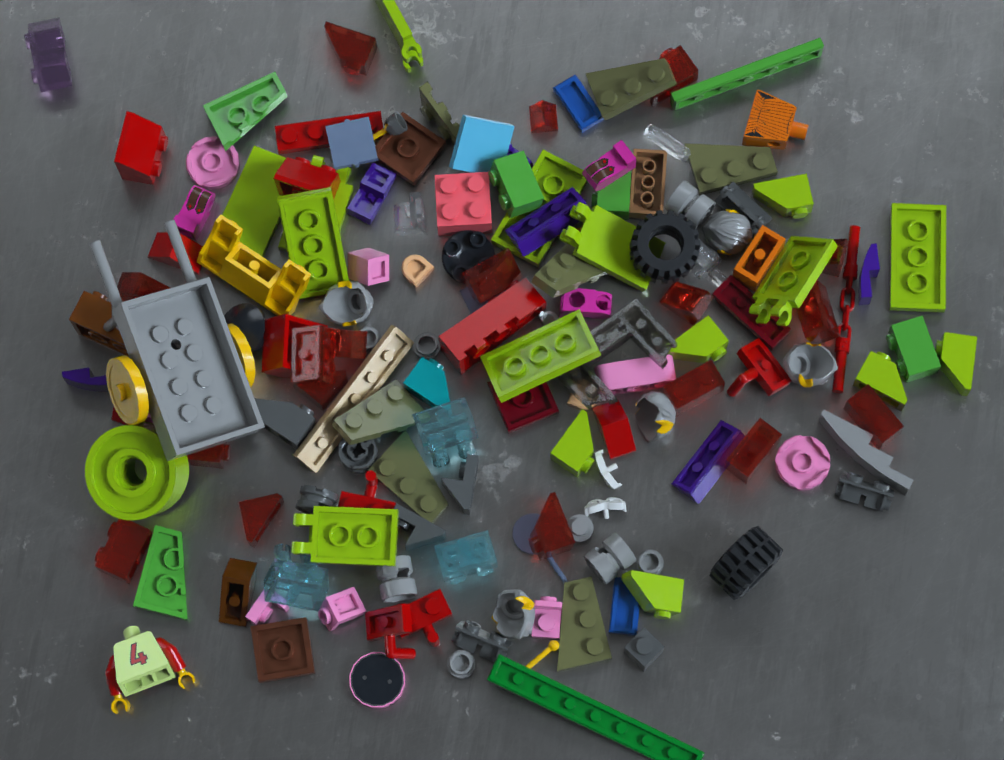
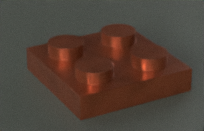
M402 112L401 115L407 124V131L396 136L386 133L375 147L378 161L414 186L446 146V141Z
M306 617L250 626L259 683L315 674Z

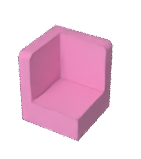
M364 248L347 253L348 277L350 280L358 281L367 286L389 281V254L372 248Z

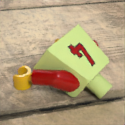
M129 626L123 631L125 640L113 646L114 655L110 657L105 671L110 696L114 697L111 710L115 714H118L117 703L119 701L124 703L126 712L130 710V702L122 698V693L127 697L176 678L175 672L179 675L178 683L181 688L185 689L181 683L183 676H190L195 684L193 674L185 670L186 664L178 649L162 637L155 638L151 631L141 633L138 626Z

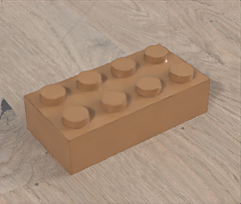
M633 149V155L636 157V168L632 170L629 218L645 219V216L650 213L654 216L656 211H663L667 151Z

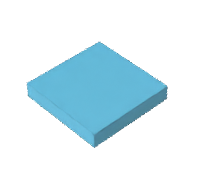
M462 115L449 167L471 173L489 172L493 160L507 156L515 126L509 123Z

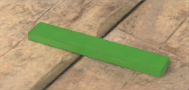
M817 38L674 91L670 96L672 109L676 111L821 57L824 44L821 38Z

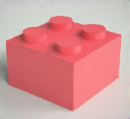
M488 172L435 175L438 236H452L466 230L491 234L492 215Z

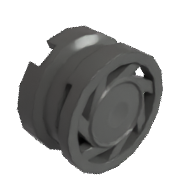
M343 438L338 446L342 465L352 473L363 474L378 460V450L374 439L349 445Z
M304 485L300 488L301 498L297 500L295 508L306 514H313L314 506L333 507V504L337 503L338 495L324 488L317 489L316 486Z

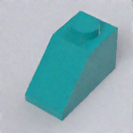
M421 357L403 382L404 388L411 395L450 420L453 415L445 371H443L444 367L432 358L428 361Z

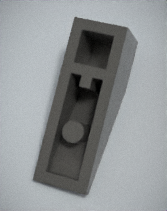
M254 398L265 426L264 429L296 450L317 424L315 417H313L315 413L303 404L298 407L291 402Z

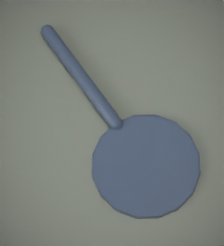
M529 513L522 516L513 527L515 545L527 554L543 552L563 584L569 582L547 550L554 538V529L551 522L540 514Z

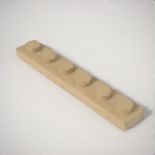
M391 325L293 456L310 471L317 473L343 438L332 426L334 419L379 391L414 342L396 326Z

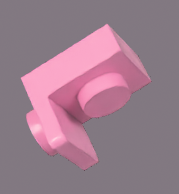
M355 587L326 597L317 607L319 619L326 625L328 631L335 630L339 624L362 616L366 612Z
M264 589L245 616L247 621L254 626L259 625L260 622L265 623L273 612V609L270 608L272 604L287 613L289 610L288 604L285 603L287 598L274 589L271 593Z
M541 596L540 600H534L535 620L532 638L560 640L562 602H557L555 597Z

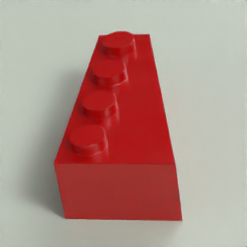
M526 277L521 281L515 280L502 294L493 297L484 306L439 335L441 352L462 375L481 360L480 356L499 347L539 316L542 311H545L546 301Z

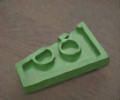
M272 72L204 104L203 108L225 151H227L288 96L276 72Z
M155 525L133 607L185 621L188 620L182 532Z

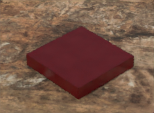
M487 382L508 434L559 413L547 382L503 403L500 402L492 382Z

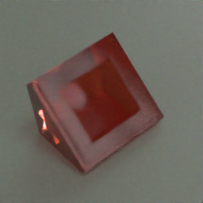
M541 100L529 106L531 133L558 131L556 104Z

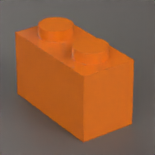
M762 225L735 266L732 276L743 286L755 292L784 248L786 238Z

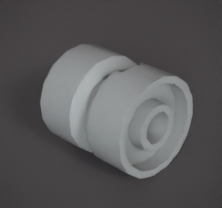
M683 181L670 196L665 205V210H673V215L677 217L679 213L685 215L684 220L686 222L691 220L694 223L693 230H698L712 213L716 202L705 194L698 195V189L687 181Z
M615 532L602 542V548L595 547L583 556L593 573L605 585L618 576L619 569L626 570L637 561L629 546Z
M396 556V567L376 566L377 577L383 581L379 586L382 602H400L417 596L415 579L410 578V575L413 573L410 556Z

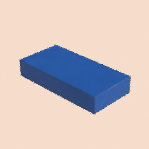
M576 74L553 87V92L581 133L604 120L598 106Z
M615 577L609 634L635 637L637 635L640 605L623 583L621 577Z

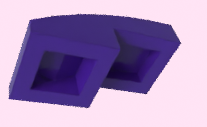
M372 163L360 182L359 190L347 207V214L371 225L393 185L396 173Z
M877 243L870 245L861 268L858 283V305H868L872 299L870 278H876L880 271Z
M89 367L62 372V377L66 383L73 387L95 392H109L106 375L94 377Z

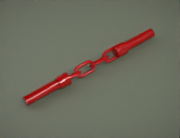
M857 225L850 226L847 258L843 268L842 278L846 280V287L841 290L840 309L843 311L842 323L838 325L834 352L836 353L835 361L838 370L834 372L832 388L834 393H843L847 354L850 351L852 330L850 325H848L849 312L854 309L855 291L852 288V283L857 280L858 276L857 257L861 228ZM845 293L847 295L851 293L850 307L849 305L844 306ZM841 329L842 331L847 329V338L840 337Z

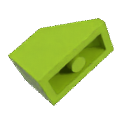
M807 173L753 184V198L783 217L792 216L794 219L806 217L808 213L812 212L814 202Z
M708 315L668 344L664 349V354L672 355L673 360L706 364L711 359L714 362L719 360L727 353L726 348L729 340Z
M944 332L941 340H936L935 351L941 364L940 369L961 396H968L972 387L977 337Z
M870 351L855 378L853 386L902 411L907 402V397L896 363L892 362V359L885 353Z
M584 409L580 411L550 453L552 461L577 478L581 472L586 474L595 461L592 458L594 448L588 415Z
M635 570L622 574L621 580L644 612L654 613V618L670 619L671 616L681 613L684 579Z

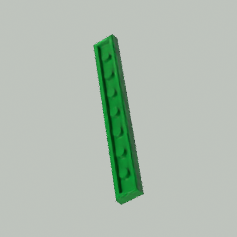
M500 654L486 680L651 760H702L705 752Z

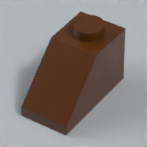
M235 558L229 559L222 576L219 622L243 627L247 626L248 621L245 616L251 609L256 584L257 562Z

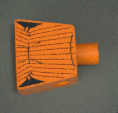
M757 90L742 145L784 150L786 149L789 136L805 141L809 125L794 121L796 106L766 92Z

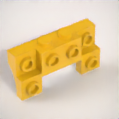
M220 215L215 220L210 235L199 252L197 263L277 316L283 314L292 315L297 307L300 296L307 288L311 273L306 271L303 266L295 264L289 259L280 269L241 243L240 238L243 229L233 220Z

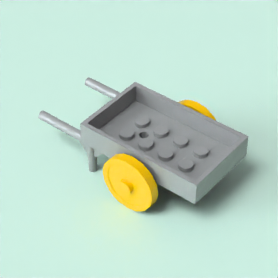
M175 220L164 224L186 284L123 302L101 241L98 240L90 243L112 304V317L104 324L103 328L107 332L115 328L120 331L129 357L123 355L112 358L107 363L106 381L111 401L122 421L128 425L144 422L148 417L149 411L167 461L254 434L265 427L251 390L255 380V363L250 345L239 327L232 323H226L210 277L201 280L196 279ZM171 343L175 346L176 350L171 347Z

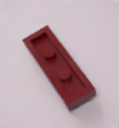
M730 275L712 293V297L757 338H760L768 348L773 350L791 332V328L789 326L777 325L779 320L777 316H770L766 324L756 323L759 315L749 313L751 305L755 303V300L752 298L753 294L736 278Z

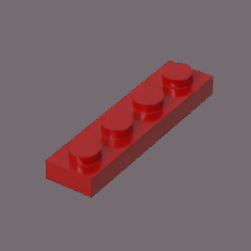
M381 111L275 126L278 153L281 155L329 148L325 126L342 123L345 119L351 121L369 117L372 134H375L383 129ZM382 135L381 137L375 139L374 141L381 140V138H382L384 135Z

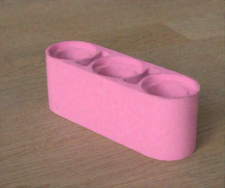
M670 354L606 363L594 368L599 396L620 395L665 388L677 384L674 360Z

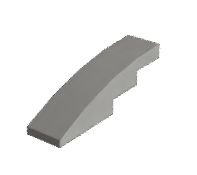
M826 410L822 411L819 422L834 441L856 463L880 481L889 484L893 489L903 495L907 494L914 480L889 468L894 457L869 445L873 434Z

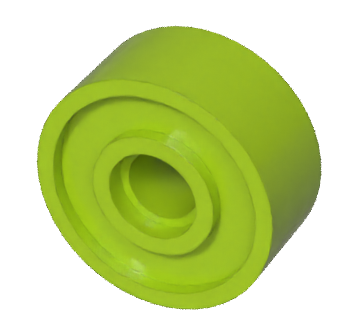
M142 422L136 425L127 424L108 430L94 442L85 463L86 484L93 500L106 513L122 520H141L168 510L183 495L189 478L187 455L167 461L154 424L150 422ZM137 459L146 467L144 481L135 473V462Z

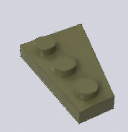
M665 58L585 73L600 113L605 120L677 84L670 65Z
M427 81L419 87L422 106L420 111L429 122L431 120L435 122L438 126L436 128L437 132L443 140H450L455 145L460 125L457 122L453 124L450 122L452 118L447 111V107L443 102L436 103L432 97L433 88Z
M689 143L684 145L699 195L720 191L726 185L729 186L733 181L739 186L776 176L778 173L770 147Z
M566 244L534 275L531 283L552 298L577 289L580 284L588 281L593 283L598 281L599 277L603 275H611L572 255L575 247Z
M396 379L334 419L332 426L349 445L379 438L381 434L392 431H405L408 427L418 424L420 426L430 424L432 418Z
M406 430L369 469L376 473L380 483L414 513L432 523L449 506Z
M592 576L564 583L557 672L612 659Z

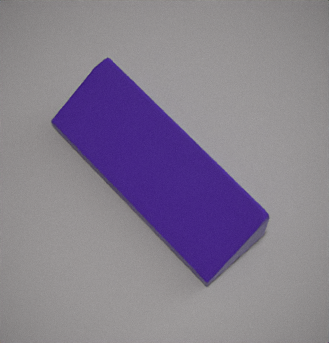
M572 187L507 228L505 232L520 254L527 256L560 235L563 229L567 230L568 226H574L580 222L570 217L569 213L572 206H577L578 202L586 205L587 203Z
M720 420L671 483L672 486L699 504L747 443L745 435L741 430Z

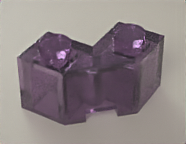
M60 17L29 23L28 33L24 34L27 49H31L34 68L30 70L33 83L39 84L41 92L72 86V72L66 53V39Z

